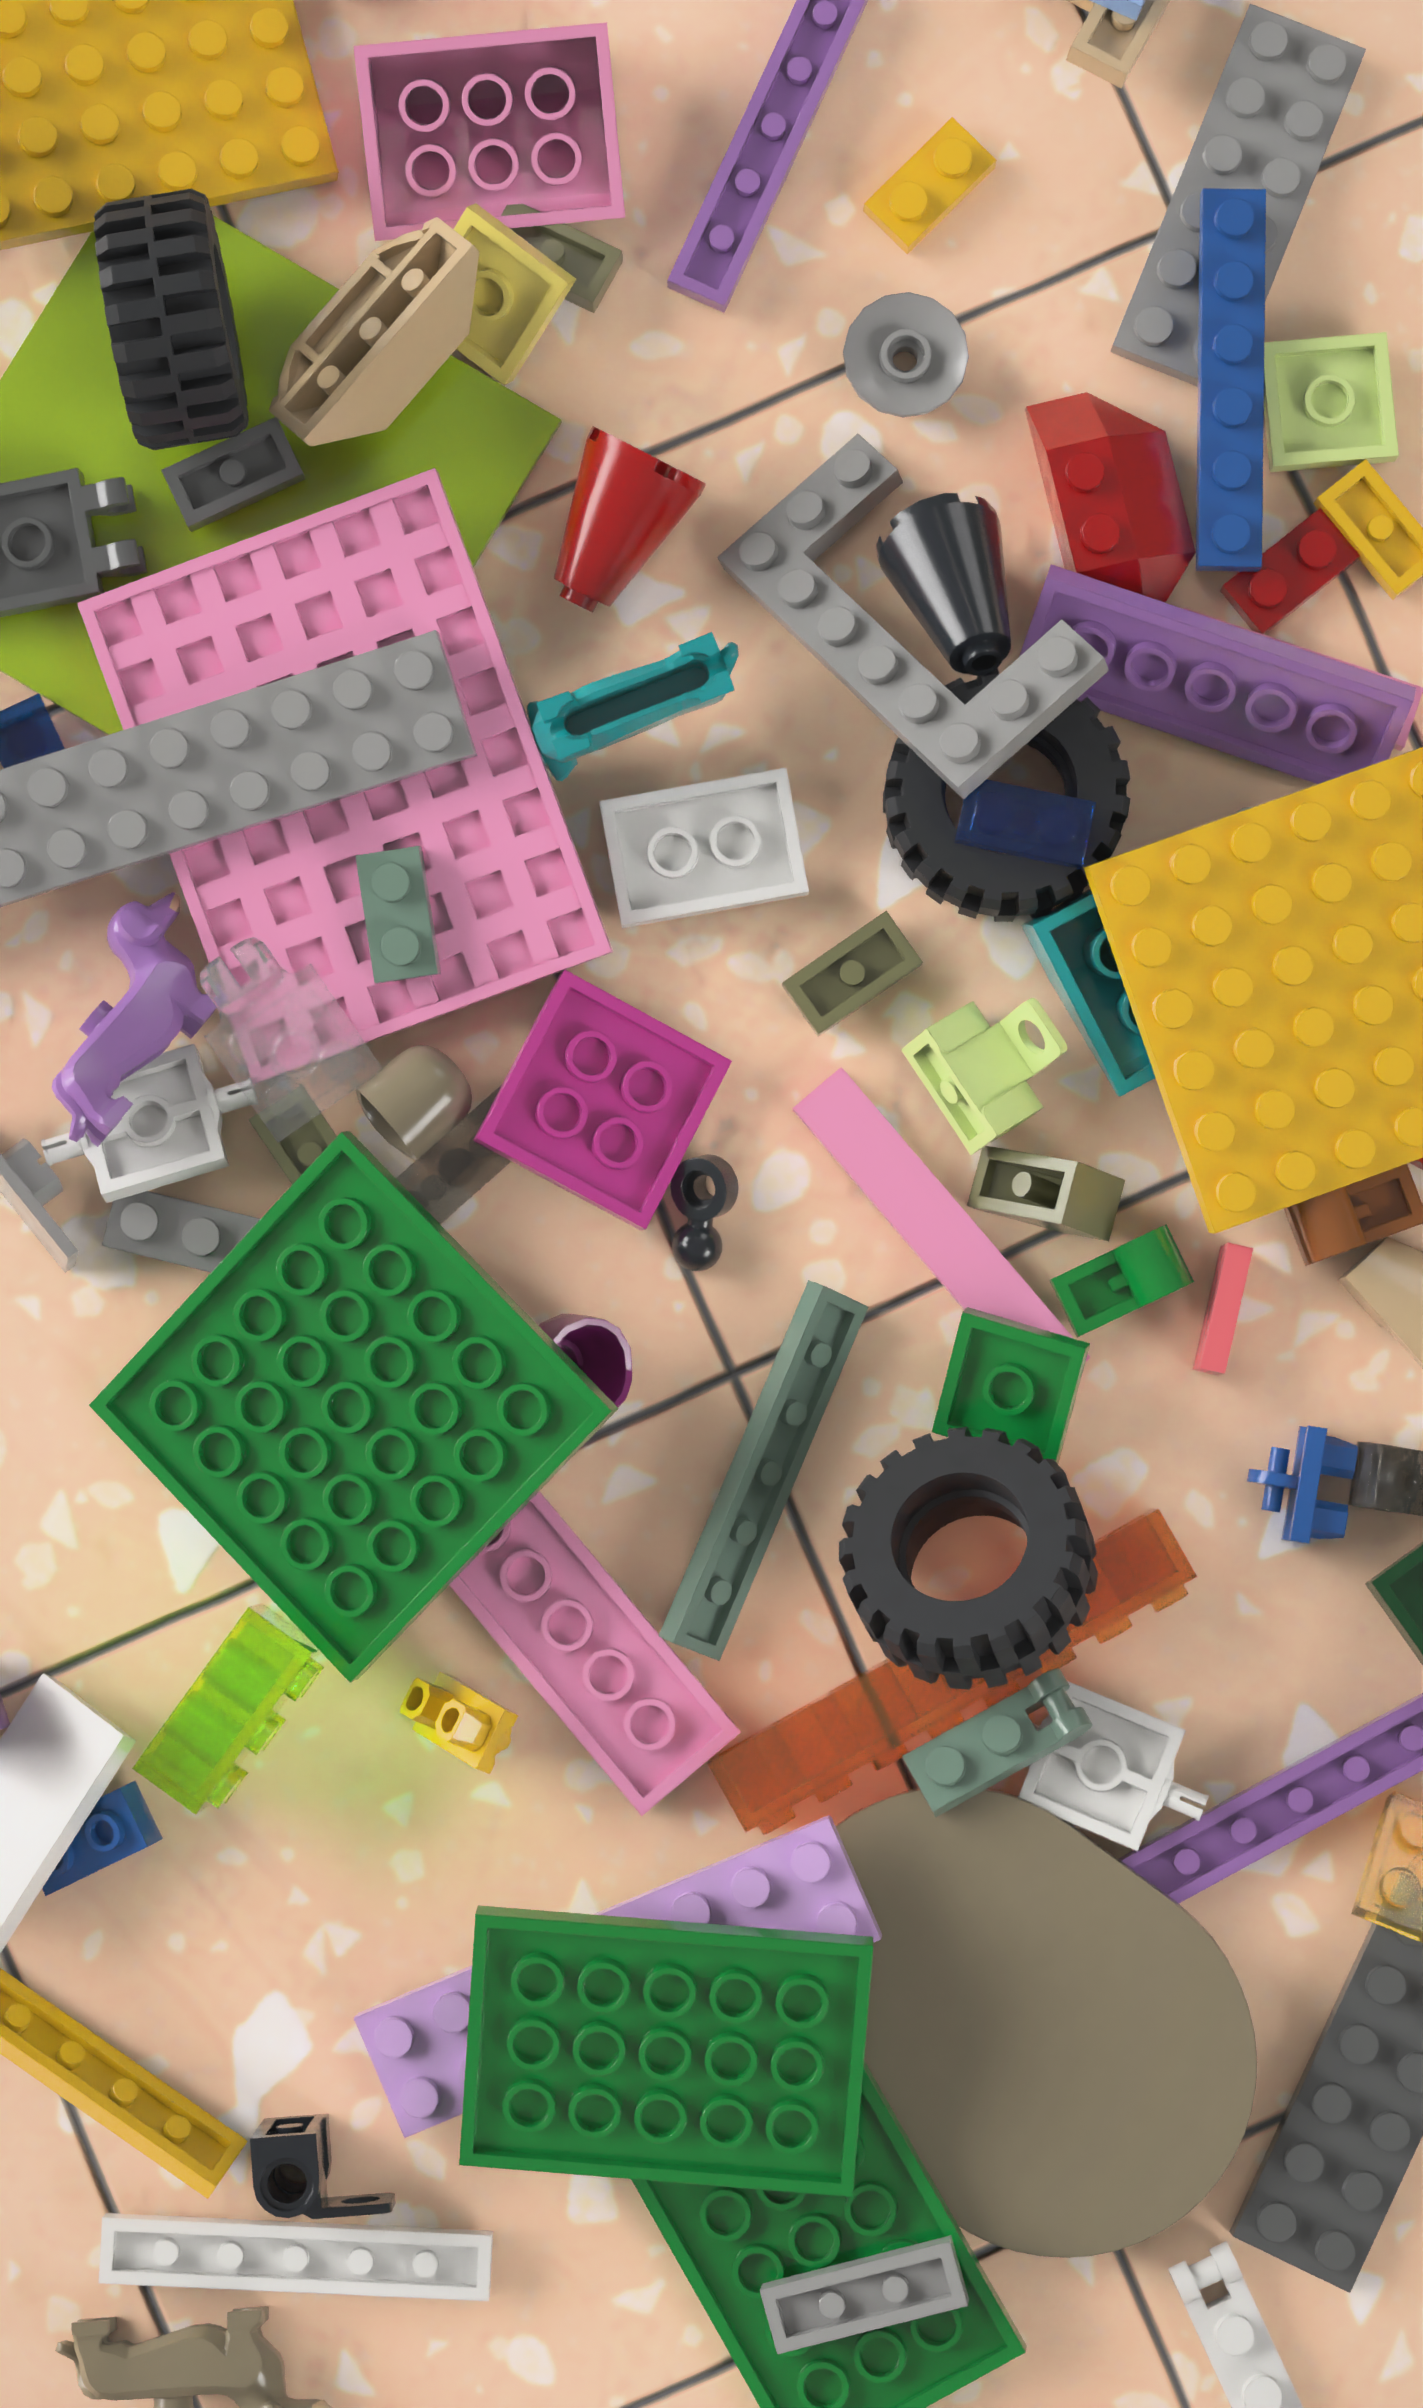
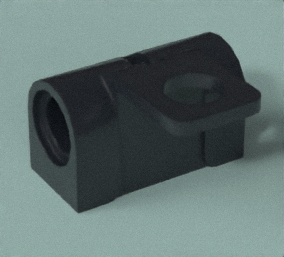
M329 2113L264 2118L250 2138L253 2189L256 2200L265 2211L275 2217L292 2218L303 2214L311 2219L385 2214L393 2211L396 2204L395 2193L328 2197L327 2178L330 2174L332 2163ZM294 2164L299 2167L305 2174L307 2182L300 2184L287 2180L281 2172L280 2165Z

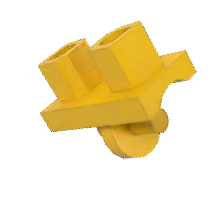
M439 1672L434 1684L418 1677L415 1678L400 1706V1713L416 1721L412 1730L475 1769L487 1774L491 1773L495 1765V1756L510 1745L512 1726H514L518 1717L516 1713L443 1672Z

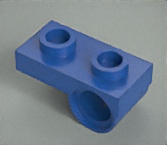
M136 1780L100 1797L43 1886L42 1890L45 1896L163 1839Z

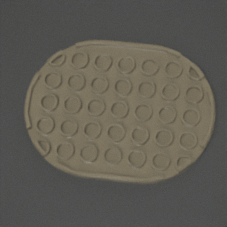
M919 1788L907 1790L861 1808L835 1825L882 1933L881 1940L874 1942L864 2061L958 2226L991 2244L1015 2252L1043 2257H1085L1118 2251L1143 2242L1166 2230L1197 2206L1221 2179L1239 2148L1252 2112L1257 2079L1255 2032L1248 2003L1228 1958L1200 1922L1174 1899L1069 1822L1058 1818L1048 1810L1019 1798L1017 1795L1001 1790L986 1789L936 1818Z

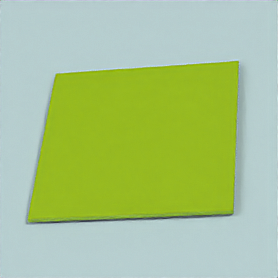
M213 215L227 276L243 366L249 416L248 427L242 431L244 432L275 417L269 412L272 399L278 395L279 378L289 348L339 289ZM92 231L0 379V483L78 468L84 475L85 485L124 477L126 485L133 486L137 511L117 516H91L96 547L122 540L135 539L137 547L142 546L144 548L148 572L130 577H104L102 582L105 593L436 468L474 568L562 421L555 415L450 355L384 431L310 447L279 421L303 471L305 480L190 532L161 470L229 438L159 450H152L138 444L127 415L124 396H122L118 371L112 352L103 293L100 285L99 265L96 257V237L94 231ZM79 602L1 617L0 672L107 735L123 731L77 604Z

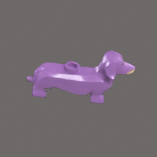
M174 892L150 906L143 905L138 901L126 903L116 911L108 924V945L127 969L130 984L127 993L114 1008L103 1000L85 1020L79 1030L88 1036L87 1039L53 1079L52 1090L56 1098L72 1115L69 1139L72 1141H79L86 1132L91 1142L99 1147L133 1105L124 1096L117 1099L111 1098L113 1092L119 1087L120 1082L158 1058L169 1047L179 1031L192 1039L225 998L215 991L202 994L197 987L193 963L164 937L165 932L180 913V898Z

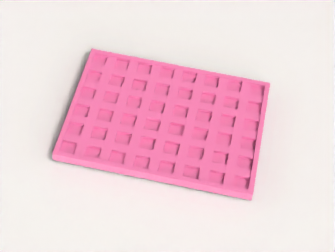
M436 468L77 603L123 730L434 630L440 634L477 756L169 854L220 995L225 997L223 1003L253 1084L263 1082L613 953ZM420 846L422 847L441 974L378 984L374 982L355 856Z

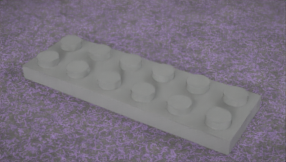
M1250 3L1110 350L1111 353L1198 387L1201 191L1203 188L1266 189V301L1366 52L1365 48Z

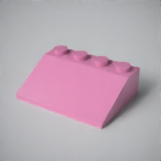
M607 22L353 46L375 241L392 240L403 234L421 230L424 223L435 217H438L454 229L466 207L475 203L508 228L625 218ZM512 204H525L540 211L539 213L501 216L505 207Z

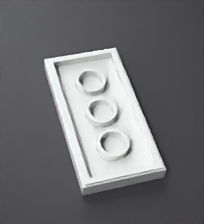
M44 1673L0 1739V1953L136 1743L134 1738L63 1683Z

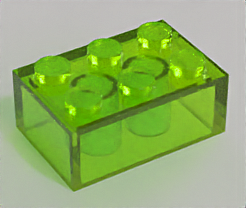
M264 1603L249 1606L132 1769L195 1815L211 1805L219 1809L223 1803L227 1804L249 1774L248 1771L240 1766L250 1751L256 1756L261 1750L265 1751L287 1720L278 1714L288 1698L294 1702L299 1697L302 1699L325 1667L316 1661L321 1654L320 1650L301 1630Z

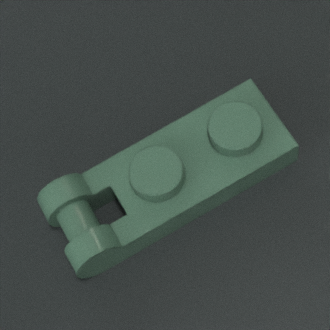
M1059 1668L1041 1674L1031 1681L1027 1687L902 1756L904 1763L935 1818L1077 1739L1092 1727L1093 1724L1083 1707L1075 1708L1066 1691L1070 1688V1685ZM1045 1706L1053 1721L1050 1725L1037 1731L1028 1715Z

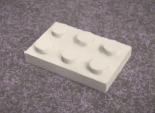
M787 768L599 801L622 929L809 895Z

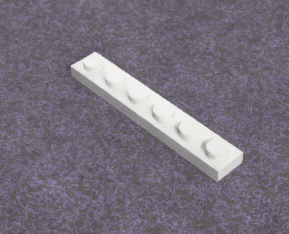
M105 2213L102 2217L98 2284L489 2301L493 2231Z

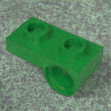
M1167 1224L1049 1280L1077 1338L1194 1282Z

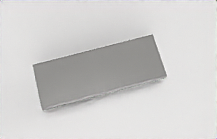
M23 1138L3 1154H0V1193L66 1273L75 1266L78 1250L43 1207L63 1192V1187L58 1176L46 1162L42 1165L38 1163V1159L42 1156L27 1139Z

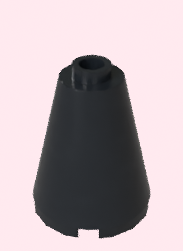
M943 493L914 503L900 511L890 521L893 531L884 543L880 536L876 543L878 562L887 579L951 668L959 673L981 676L997 669L1011 650L1001 524L996 510L986 499L975 496L978 504L960 502L957 493Z

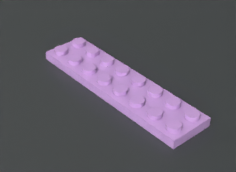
M831 1815L594 1914L873 1937V1942L879 1941L882 1938L880 1928ZM472 1965L359 2012L354 2017V2021L404 2138L457 2117L463 2112Z

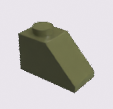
M985 1146L981 1151L967 1206L1057 1232L1109 1242L1125 1180L1078 1161Z

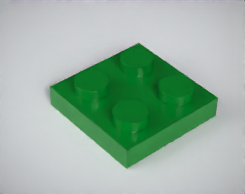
M967 1307L961 1315L932 1433L948 1437L947 1430L949 1428L968 1427L972 1437H982L983 1430L986 1428L1005 1431L1011 1446L1015 1444L1017 1439L1023 1438L1039 1447L1043 1459H1054L1059 1464L1090 1343Z

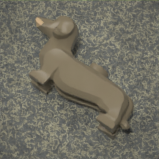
M269 2306L234 2308L233 2311L227 2312V2328L211 2323L195 2324L137 2344L131 2343L128 2340L110 2341V2334L118 2330L117 2316L79 2319L71 2323L74 2342L68 2340L57 2342L55 2352L74 2362L78 2386L83 2395L92 2400L105 2399L117 2401L153 2398L154 2408H193V2395L218 2394L234 2400L239 2408H332L325 2400L294 2399L286 2394L283 2357L263 2336L261 2331L262 2325L269 2319Z

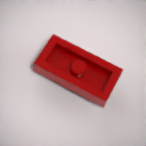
M1320 507L1262 553V568L1260 571L1237 573L1222 585L1220 592L1252 631L1265 635L1357 562L1360 555Z

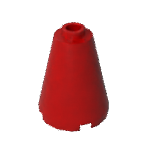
M592 426L587 436L554 574V579L564 584L559 596L590 612H594L598 602L610 607L701 496L706 483Z

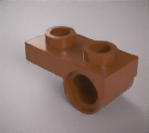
M1408 1164L1284 1208L1305 1266L1423 1224V1204Z

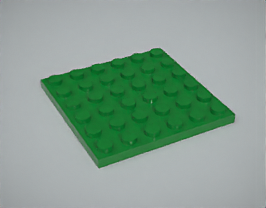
M350 1131L341 1132L89 1404L92 1410L350 1683L358 1680L619 1409Z

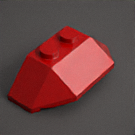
M1088 392L1026 406L1025 412L1064 568L1166 603L1196 553L1166 431Z

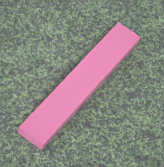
M842 1067L793 1107L795 1114L963 1310L967 1307L1073 1338Z

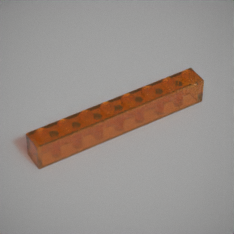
M1151 1508L1094 1541L1097 1555L1093 1558V1561L1098 1571L1096 1591L1091 1594H1085L1090 1610L1083 1625L1075 1626L1071 1623L1066 1629L1071 1642L1059 1655L1054 1654L1048 1649L1039 1656L1043 1666L1040 1668L1042 1674L1052 1669H1060L1076 1659L1077 1656L1072 1647L1095 1635L1099 1644H1102L1125 1632L1133 1626L1128 1616L1146 1605L1151 1604L1154 1611L1159 1612L1189 1594L1184 1584L1196 1578L1197 1575L1159 1509ZM887 1658L715 1755L707 1761V1764L744 1831L748 1832L758 1826L762 1834L765 1835L785 1825L797 1816L792 1808L795 1804L813 1794L818 1802L822 1803L852 1786L853 1783L848 1774L862 1766L871 1763L875 1771L881 1770L909 1753L904 1744L908 1740L924 1731H927L930 1738L934 1739L964 1722L965 1719L960 1711L983 1699L987 1708L1018 1692L1021 1690V1687L1016 1679L1025 1674L1022 1668L1006 1673L1008 1684L988 1688L984 1678L972 1679V1687L969 1690L953 1689L949 1687L942 1674L939 1675L935 1683L930 1684L914 1677L908 1664L903 1667H897Z

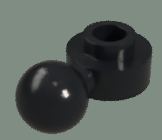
M711 1154L683 1161L678 1166L670 1185L674 1204L688 1218L687 1223L682 1225L673 1237L672 1252L676 1261L683 1268L690 1271L699 1272L707 1270L719 1260L723 1245L719 1232L713 1227V1218L729 1212L738 1197V1180L733 1168L723 1158ZM707 1176H709L714 1183V1196L711 1195L706 1188Z

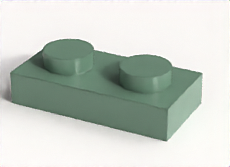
M414 846L356 855L374 982L379 984L441 974L422 847Z

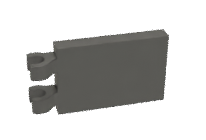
M78 468L0 483V618L84 601L104 593L102 582L104 577H130L148 572L144 548L142 546L137 547L135 539L122 540L96 547L91 516H117L137 511L133 486L126 485L124 477L85 485L83 473Z

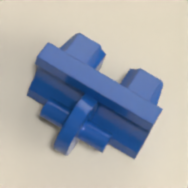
M1309 1425L1307 1427L1299 1426L1292 1475L1286 1474L1290 1450L1271 1447L1268 1470L1249 1469L1247 1482L1265 1485L1261 1510L1280 1513L1284 1488L1289 1489L1281 1540L1309 1544L1310 1538H1344L1348 1518V1505L1317 1500L1320 1475L1353 1479L1358 1446L1336 1437L1327 1436V1428Z

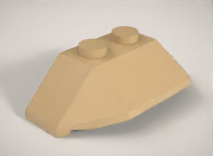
M435 217L424 223L421 230L403 234L373 250L290 346L279 378L278 395L272 399L269 412L310 447L386 430L469 335L479 260L478 249L441 219Z

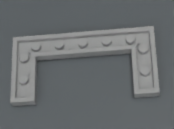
M857 433L717 558L723 569L959 796L965 799L1106 674L1109 669L1105 658L1061 619L967 704L962 703L814 563L821 554L903 483L898 469Z

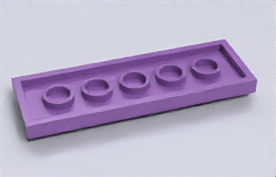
M1052 564L1050 565L1019 655L1020 657L1062 619L1105 658L1109 669L1106 674L1077 698L1080 702L1088 697L1101 711L1316 784L1389 759L1413 704L1416 687Z

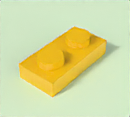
M951 117L864 203L863 212L908 254L995 169L997 160Z
M1367 459L1316 498L1313 504L1317 509L1321 507L1360 555L1359 560L1392 600L1423 577V528Z

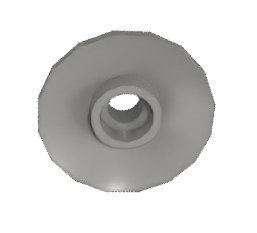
M911 292L885 295L864 307L850 325L843 349L846 377L858 397L878 412L902 418L925 415L947 403L963 383L969 359L966 334L953 312L934 298ZM900 352H908L915 357L917 364L910 370H900L893 363L894 356Z

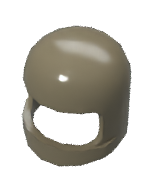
M416 1045L406 1049L355 1090L362 1110L375 1130L389 1144L415 1161L455 1129L467 1117L472 1104L471 1088L465 1075L446 1054L428 1045Z

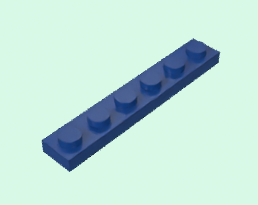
M1203 188L1200 194L1196 571L1258 572L1262 568L1266 189Z

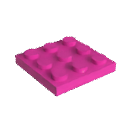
M563 970L558 976L473 1141L638 1230H646L732 1061L571 972Z

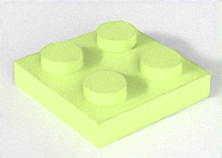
M1387 332L1264 342V418L1270 472L1359 465L1365 459L1370 464L1396 461L1399 456Z

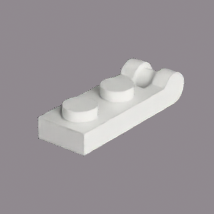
M1227 2241L1210 2248L1211 2256L1188 2266L1184 2260L1169 2267L1168 2271L1231 2408H1303ZM1222 2280L1228 2294L1205 2304L1200 2290Z

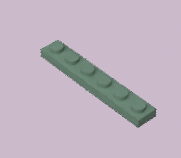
M808 1280L658 1635L659 1637L720 1661L858 1334L868 1306L824 1285Z

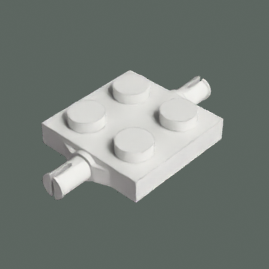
M195 1044L162 1053L158 1058L120 1082L119 1087L113 1092L111 1098L117 1099L124 1096L133 1105L99 1147L91 1142L86 1132L84 1137L77 1142L70 1140L69 1133L46 1140L42 1139L41 1145L49 1166L85 1155L95 1169L100 1193L105 1202L108 1203L229 1167L221 1136L222 1114L253 1104L257 1105L258 1099L251 1078L214 1089L205 1076L200 1054Z
M1068 1681L1070 1688L1066 1692L1075 1708L1083 1707L1093 1725L1082 1736L1030 1764L1028 1774L1018 1797L1048 1810L1070 1824L1137 1852L1150 1820L1163 1806L1199 1821L1203 1809L1181 1801L1180 1798H1185L1205 1807L1209 1795L1173 1782L1174 1760L1186 1730ZM1048 1715L1041 1722L1040 1726L1034 1723L1033 1725L1039 1731L1050 1725L1053 1720Z

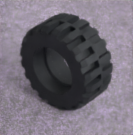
M186 189L105 203L94 215L96 257L99 265L100 285L103 293L112 352L118 371L122 396H124L127 415L129 422L132 424L135 439H137L138 444L144 447L159 450L237 437L248 427L247 395L227 276L208 198L205 194L194 189Z
M997 668L988 674L977 676V679L966 683L960 677L945 686L962 703L967 704L999 675V671ZM1088 697L1082 702L1076 699L1026 744L1046 756L1058 770L1064 783L1065 808L1058 827L1047 840L1029 851L1018 854L991 852L967 840L956 829L949 816L945 795L946 782L898 737L886 772L883 791V813H886L888 824L886 833L891 848H897L902 858L901 867L911 880L917 878L927 888L925 894L940 905L945 900L959 907L958 914L976 919L978 914L994 916V922H1013L1016 916L1028 914L1033 919L1081 894L1089 884L1083 867L1111 857L1122 836L1121 831L1124 822L1128 818L1131 799L1127 797V784L1130 781L1127 760H1121L1117 750L1121 741L1113 726L1105 728L1097 718L1101 710Z
M968 1427L949 1428L947 1430L948 1438L933 1441L929 1433L913 1439L915 1449L901 1456L897 1450L891 1452L880 1461L884 1471L878 1478L871 1474L866 1475L856 1489L862 1502L861 1505L856 1506L852 1504L846 1509L842 1527L848 1538H843L839 1542V1562L846 1573L842 1579L847 1593L873 1642L879 1643L884 1655L897 1667H903L908 1664L914 1677L930 1684L935 1683L939 1675L942 1674L949 1687L953 1689L969 1690L972 1687V1679L984 1678L988 1688L1008 1684L1006 1673L1022 1668L1025 1676L1043 1667L1039 1656L1048 1649L1054 1654L1059 1655L1071 1642L1066 1628L1070 1623L1075 1626L1083 1625L1090 1610L1085 1594H1091L1096 1591L1098 1571L1093 1558L1097 1555L1090 1526L1075 1487H1070L1066 1473L1054 1459H1043L1039 1447L1023 1438L1017 1439L1015 1444L1011 1446L1005 1431L986 1428L983 1430L982 1437H972ZM972 1516H993L1016 1524L1026 1533L1027 1546L1019 1566L1007 1581L986 1595L964 1601H945L921 1593L915 1589L912 1583V1569L921 1548L934 1533L949 1523Z

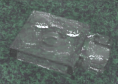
M252 937L230 948L249 976V981L240 986L221 957H217L207 964L199 974L200 984L218 1009L220 1021L216 1027L205 1034L204 1037L278 1143L384 1069L312 964L309 963L301 970L289 973L279 965L263 941Z

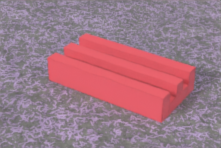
M1229 1242L1220 1246L1192 1370L1213 1375L1225 1374L1253 1248Z

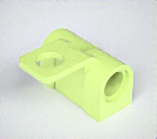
M1030 998L991 1027L975 1002L972 1001L926 1028L904 1046L901 1051L969 1154L973 1155L1044 1108L1027 1080L1067 1051V1044L1039 1001L1035 998ZM1025 1020L1031 1021L1040 1030L1044 1038L1045 1049H1040L1031 1041L1026 1031Z

